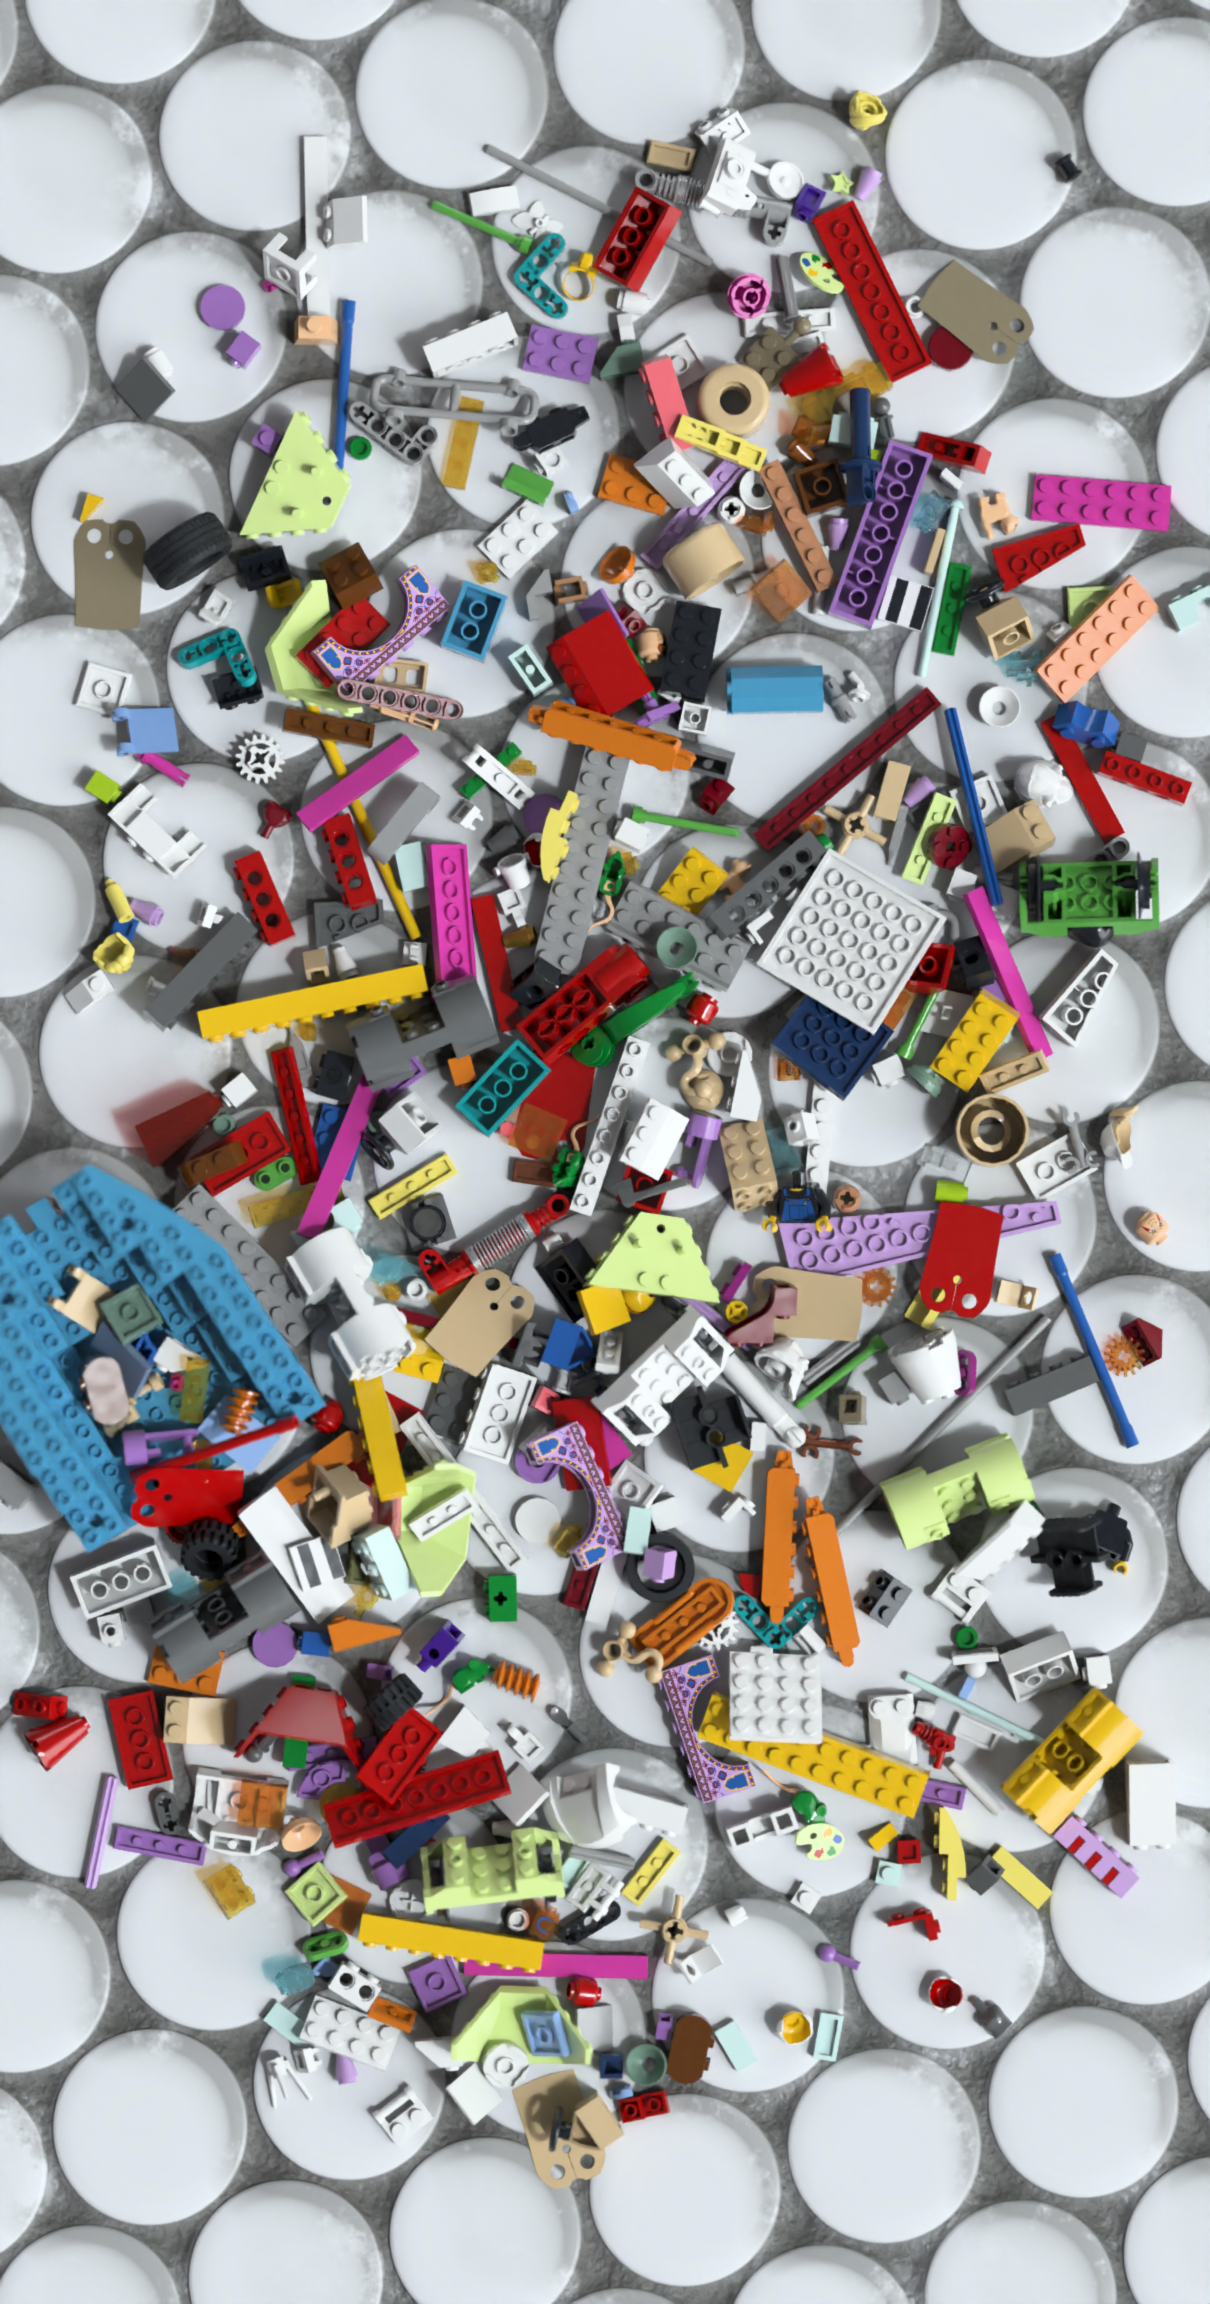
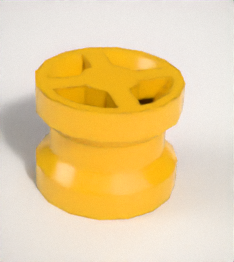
M732 1301L726 1306L725 1315L730 1322L738 1323L747 1318L748 1308L741 1301Z

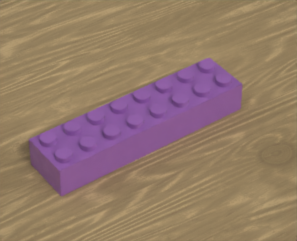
M893 440L889 441L882 461V470L878 472L875 480L876 499L873 502L867 503L830 606L829 616L871 630L931 463L932 454Z

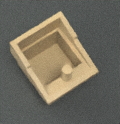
M321 1464L316 1465L312 1493L308 1495L306 1517L331 1549L351 1540L350 1535L373 1523L371 1517L373 1508L368 1500L370 1492L365 1484L362 1485L359 1482L356 1472L350 1471L346 1464L326 1471Z

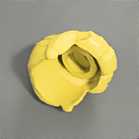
M858 90L850 100L849 122L854 128L863 131L870 126L882 123L887 115V110L881 104L878 96Z
M117 932L108 936L103 944L98 946L93 952L92 959L102 970L109 973L122 974L131 968L135 949L121 933Z

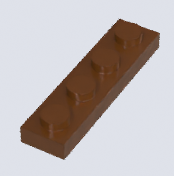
M291 708L285 709L282 732L369 749L373 746L374 724Z

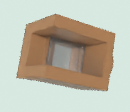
M582 576L555 580L552 584L556 607L584 601L586 599L585 595H588L587 582L582 580Z

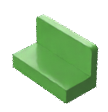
M513 464L507 477L503 480L502 489L544 507L554 482L517 464Z

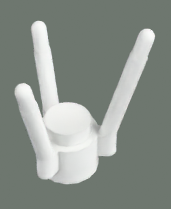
M279 2056L266 2062L267 2068L265 2070L268 2075L273 2108L277 2107L273 2077L274 2079L277 2078L284 2098H288L282 2078L283 2075L287 2074L286 2069L307 2099L312 2100V2096L291 2067L289 2059L284 2060L283 2056Z

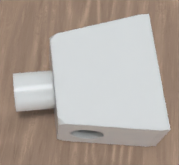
M465 1705L438 1741L440 1744L469 1759L476 1752L482 1755L496 1749L486 1741L490 1734L489 1729Z

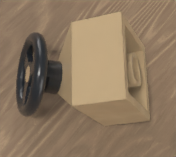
M1003 578L988 581L964 596L965 603L971 604L979 601L983 608L975 618L982 641L995 661L1035 641L1028 614L1017 597L998 599L996 592L1001 590L1006 583Z
M595 2091L574 2106L571 2123L561 2121L563 2109L560 2106L556 2107L550 2133L549 2151L554 2152L556 2150L558 2138L565 2141L570 2140L571 2143L586 2149L601 2151L624 2135L623 2128L598 2091Z

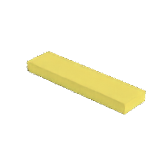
M447 1153L371 1198L368 1202L379 1220L457 1174L458 1171Z

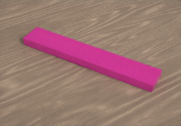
M405 734L298 811L296 816L311 833L418 756L420 751Z

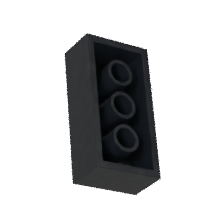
M682 601L676 602L660 694L705 702L722 609Z

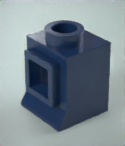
M603 2052V2055H600V2079H623V2052Z

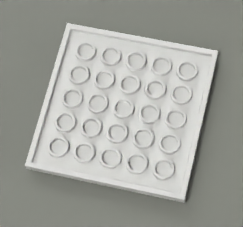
M829 848L757 962V966L874 1035L946 921V917Z

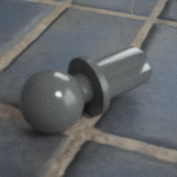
M879 397L874 400L872 405L873 411L879 415L875 421L879 422L882 438L890 439L894 437L891 422L893 415H888L891 405L888 399Z
M262 1734L259 1738H255L254 1744L248 1746L245 1750L246 1759L251 1763L259 1762L263 1757V1753L269 1751V1747L278 1736Z

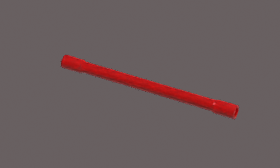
M292 1415L261 1428L152 1465H145L129 1471V1477L131 1482L136 1484L138 1477L153 1469L179 1468L276 1434L292 1431L300 1427V1422L296 1415Z

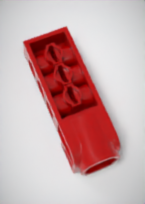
M627 942L621 946L619 944L613 945L517 1024L516 1027L540 1057L551 1065L624 1002L630 1003L649 987L652 982L647 976L651 973V970Z

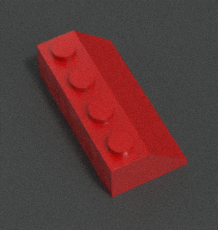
M635 186L592 267L624 286L639 292L682 211Z

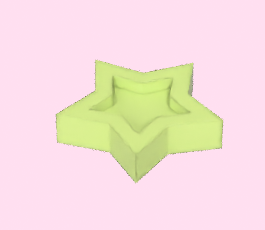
M844 171L839 176H829L833 184L832 192H840L847 197L849 195V188L854 185V182L847 179Z

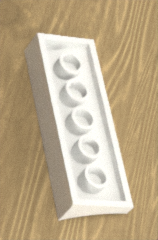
M273 1485L238 1510V1516L318 1625L355 1595L351 1587L344 1583L345 1579L343 1577L305 1592L301 1590L288 1548L314 1537L276 1485Z

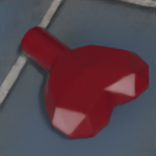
M275 801L267 802L263 808V818L266 825L260 836L268 840L274 828H280L290 822L292 817L291 811L287 808H280Z

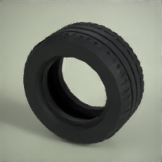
M204 512L188 519L154 542L144 552L143 563L160 588L171 590L195 578L222 559L231 550L232 539L216 514Z

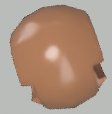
M843 1184L834 1190L832 1202L838 1211L851 1213L859 1207L861 1195L855 1186ZM849 1192V1196L853 1198V1201L844 1205V1201L840 1200V1197Z

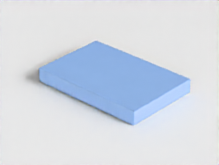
M227 1394L197 1429L198 1432L213 1444L237 1436L225 1431L219 1425L220 1423H227V1420L222 1416L223 1414H230V1411L225 1408L226 1405L234 1404L229 1400L230 1396ZM247 1414L252 1418V1421L244 1422L249 1427V1430L241 1432L246 1433L265 1425L252 1414ZM276 1434L224 1453L251 1474L280 1437Z

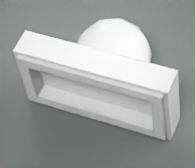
M995 1647L955 1650L951 1652V1660L953 1665L965 1664L964 1669L968 1676L979 1678L987 1670L986 1662L999 1661V1655Z

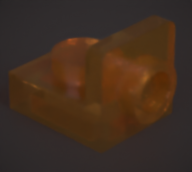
M769 511L765 523L761 522V518L749 514L748 517L743 516L740 528L765 537L767 531L772 532L776 519L772 518V511Z

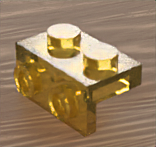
M232 1864L223 1867L203 1881L227 1920L256 1903L254 1892L249 1886L245 1885L241 1879L242 1874L240 1870Z

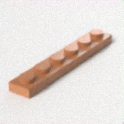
M779 459L761 467L758 474L816 592L819 593L838 584L839 582Z

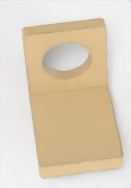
M1000 1279L994 1301L1034 1311L1039 1288ZM1031 1292L1032 1298L1030 1303L1027 1304L1026 1298L1027 1295Z

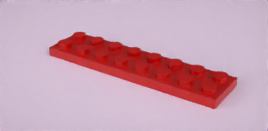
M854 200L812 219V223L837 271L841 283L844 285V289L890 384L932 365V361Z
M495 1750L413 1776L391 1806H388L374 1793L367 1790L322 1804L334 1848L337 1849L512 1794L499 1750Z

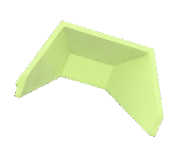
M310 581L304 587L305 591L300 598L293 603V608L289 614L281 620L278 630L270 636L269 643L264 648L277 693L286 695L285 698L288 700L298 701L300 699L304 700L303 704L317 706L318 704L322 706L323 710H338L340 715L353 716L354 713L363 712L359 702L339 698L334 692V683L326 689L294 657L332 619L326 581Z
M447 1460L433 1462L434 1465L423 1467V1471L413 1472V1476L404 1477L409 1496L393 1499L390 1530L420 1597L441 1596L467 1558L472 1512L423 1542L419 1540L408 1525L410 1520L465 1486L474 1497L476 1472L457 1463L448 1464Z
M500 1986L495 1993L492 1992L486 2004L477 2010L475 2017L471 2022L465 2024L461 2034L458 2037H454L450 2044L451 2060L483 2062L487 2051L494 2045L502 2042L520 2046L526 2053L529 2063L590 2065L593 2052L590 2043L581 2036L578 2026H574L571 2022L568 2012L559 2005L556 1995H552L547 1987ZM525 2010L559 2011L571 2054L567 2057L532 2056L520 2013Z

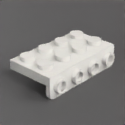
M489 1362L488 1366H485L481 1372L480 1378L483 1380L480 1388L477 1387L473 1396L475 1404L473 1410L470 1409L466 1416L468 1425L466 1431L461 1432L458 1444H460L459 1449L508 1465L537 1378Z

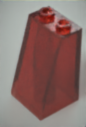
M208 1091L135 1126L154 1168L159 1169L222 1114L220 1108H223L224 1105L219 1095Z

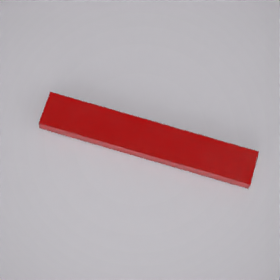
M1054 715L1041 722L1040 726L1105 844L1124 834L1125 831L1077 742L1062 737L1060 732L1053 727Z
M490 894L472 898V907L501 1033L518 1029L516 1025L522 1019L518 1001L509 996L513 979L494 896Z
M286 1047L270 1052L300 1186L318 1182L322 1171L293 1047Z

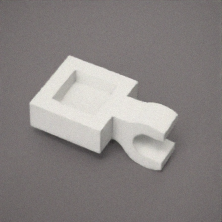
M509 889L497 894L505 916L512 914L518 929L526 925L521 910L526 909L527 906L520 889Z
M513 1723L506 1729L509 1735L517 1741L513 1748L528 1763L545 1748L529 1730L523 1735Z

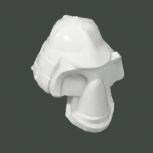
M1044 758L1031 759L1021 764L1014 776L1013 789L1020 797V800L1029 802L1034 799L1038 808H1050L1052 803L1062 804L1067 802L1074 792L1071 782L1062 775V765L1057 764L1054 760L1049 761Z
M781 1337L756 1352L754 1360L756 1366L765 1375L784 1385L780 1394L787 1402L791 1403L796 1399L799 1384L804 1378V1372L808 1370L809 1361L804 1357L803 1350L795 1340Z

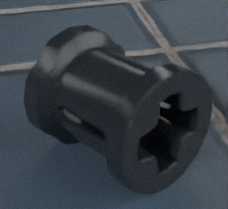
M1070 153L1053 165L1060 170L1066 184L1083 173L1071 160L1072 155Z

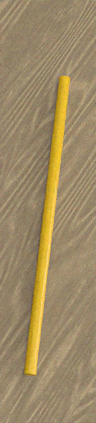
M305 705L308 712L322 714L318 705ZM321 739L339 781L343 780L349 773L335 742ZM358 798L350 805L370 846L377 835L360 798ZM375 859L411 940L421 937L422 935L389 862L384 866Z

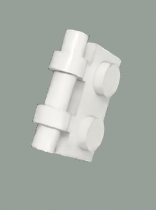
M591 1862L566 1897V1900L584 1913L587 1912L590 1906L593 1907L595 1911L590 1917L598 1922L602 1915L605 1916L609 1911L607 1908L614 1898L617 1899L621 1894L619 1891L624 1883L616 1879L612 1886L609 1885L607 1882L612 1875ZM603 1889L607 1894L599 1903L595 1899Z

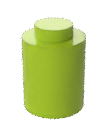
M936 1180L934 1202L962 1204L963 1200L967 1201L968 1187H964V1182Z

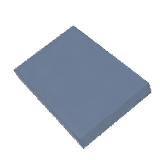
M105 1320L101 1323L88 1353L90 1355L103 1353L119 1364L125 1391L132 1399H135L139 1396L153 1367L130 1343L122 1345L108 1320Z

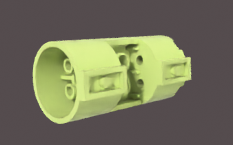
M1007 1432L965 1448L966 1460L927 1475L922 1466L879 1483L888 1510L906 1551L927 1542L942 1539L950 1534L947 1524L956 1523L960 1519L978 1514L984 1509H988L990 1515L994 1517L999 1514H1005L1009 1510L1020 1506L1025 1500L1028 1502L1035 1500V1495L1023 1467V1462L1013 1440L1008 1436Z

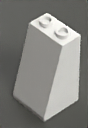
M1171 1759L1125 1761L1128 1844L1133 1846L1134 1850L1147 1849V1845H1156L1157 1849H1169L1170 1844H1176L1175 1763Z

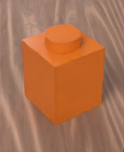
M467 1055L460 1059L456 1057L448 1060L455 1087L460 1086L461 1090L473 1087V1082L478 1080L471 1056Z

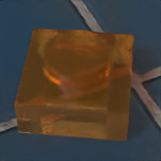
M777 1058L778 1081L801 1080L800 1069L786 1058Z

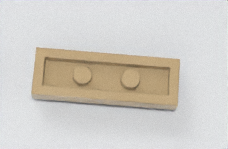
M1040 1048L984 1071L979 1075V1078L987 1094H995L1049 1072L1051 1067Z

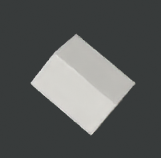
M808 1623L793 1636L799 1645L812 1657L816 1656L827 1645Z

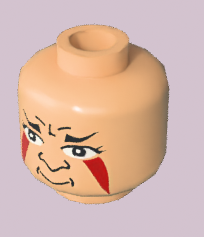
M1147 1211L1135 1222L1137 1225L1135 1232L1147 1245L1153 1243L1159 1245L1168 1237L1165 1233L1168 1231L1169 1225L1157 1212L1150 1213Z

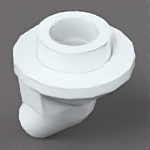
M855 671L851 672L847 677L855 688L849 690L848 697L855 703H864L870 699L871 695L865 689L863 681Z

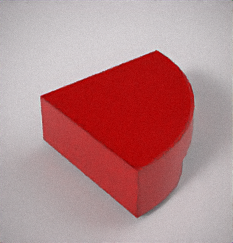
M739 1573V1581L744 1591L750 1596L759 1599L762 1575Z

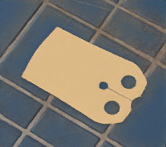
M779 1266L765 1269L755 1276L752 1292L756 1296V1301L751 1306V1315L761 1310L768 1300L769 1293L762 1286L764 1280L771 1278L777 1284H793L798 1288L797 1316H790L789 1319H777L775 1316L773 1337L856 1342L862 1315L861 1278L821 1274Z
M496 1268L485 1270L472 1277L449 1310L424 1340L449 1362L477 1377L501 1348L532 1317L534 1296L523 1286L513 1285L509 1280V1276ZM489 1278L498 1279L500 1282L499 1289L495 1291L488 1290L485 1285L486 1281ZM514 1296L523 1297L525 1300L524 1307L521 1309L513 1308L510 1303L511 1299ZM497 1303L498 1309L491 1310L490 1304Z
M574 2069L542 2076L512 2090L524 2126L536 2173L544 2183L553 2189L571 2186V2183L576 2178L588 2180L601 2173L605 2161V2149L601 2151L586 2149L571 2143L570 2140L565 2141L558 2138L556 2150L554 2152L549 2151L550 2133L556 2107L560 2106L563 2109L561 2121L571 2123L574 2106L584 2100ZM564 2145H569L571 2147L569 2153H564L562 2151V2147ZM585 2154H590L595 2159L594 2166L590 2169H585L580 2164V2159ZM557 2164L563 2166L565 2175L561 2179H554L550 2174L552 2166Z

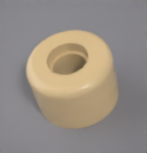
M726 364L714 369L705 377L699 389L697 412L700 421L726 430V433L745 440L754 436L762 428L768 416L770 394L767 384L759 373L745 365ZM729 390L737 391L746 398V408L738 414L725 412L720 405V397L723 393Z
M719 522L711 523L691 534L673 547L662 560L664 568L686 600H690L709 590L746 562L745 557L725 527Z
M998 1094L982 1095L967 1103L959 1112L954 1125V1138L959 1151L968 1161L981 1167H999L1013 1161L1024 1150L1029 1136V1124L1022 1108L1012 1099ZM988 1117L999 1120L1004 1128L1002 1140L995 1145L984 1143L978 1133V1125L983 1119Z

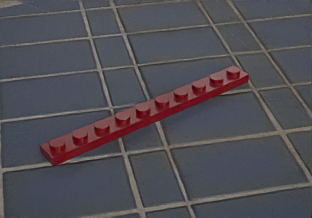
M926 687L757 830L753 836L769 852L942 705L940 701Z

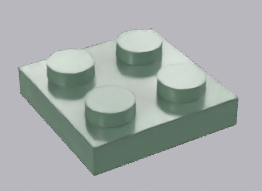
M140 1282L100 1304L102 1312L122 1345L131 1342L163 1323L161 1316Z

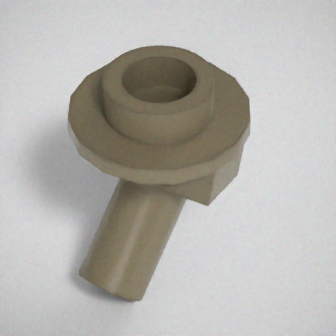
M129 1411L126 1417L116 1424H103L106 1435L111 1438L117 1437L121 1430H125V1424L130 1418L131 1412Z

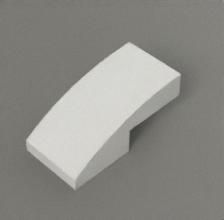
M516 186L494 188L468 194L472 217L493 215L496 212L514 211L520 208Z

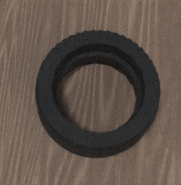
M668 1533L649 1534L647 1548L655 1545H666L676 1550L680 1555L683 1563L681 1577L673 1587L665 1590H655L647 1587L641 1581L638 1574V1561L641 1555L628 1553L626 1560L627 1579L633 1590L646 1600L652 1602L672 1601L680 1597L689 1588L693 1580L695 1565L692 1553L688 1546L674 1535Z

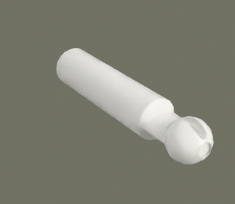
M735 1353L730 1355L721 1373L765 1422L776 1430L787 1446L799 1448L805 1443V1431L792 1420L784 1407Z

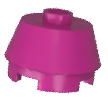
M753 273L737 277L730 284L727 291L729 308L736 316L743 319H752L762 315L767 310L771 297V291L767 282L761 276Z

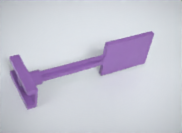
M603 588L598 589L576 607L585 623L609 610L624 637L629 636L627 629ZM648 693L642 697L643 706L647 712L637 719L634 724L643 727L651 726L670 717L669 714L681 708L677 701L660 707L656 699H653L651 694Z

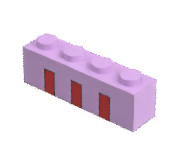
M1069 1814L1051 1835L1114 1893L1122 1898L1140 1879L1136 1875L1138 1870L1129 1861L1124 1864L1119 1859L1121 1854L1112 1846L1109 1848L1102 1844L1104 1839L1095 1830L1090 1833L1085 1828L1087 1823L1078 1815L1073 1817Z

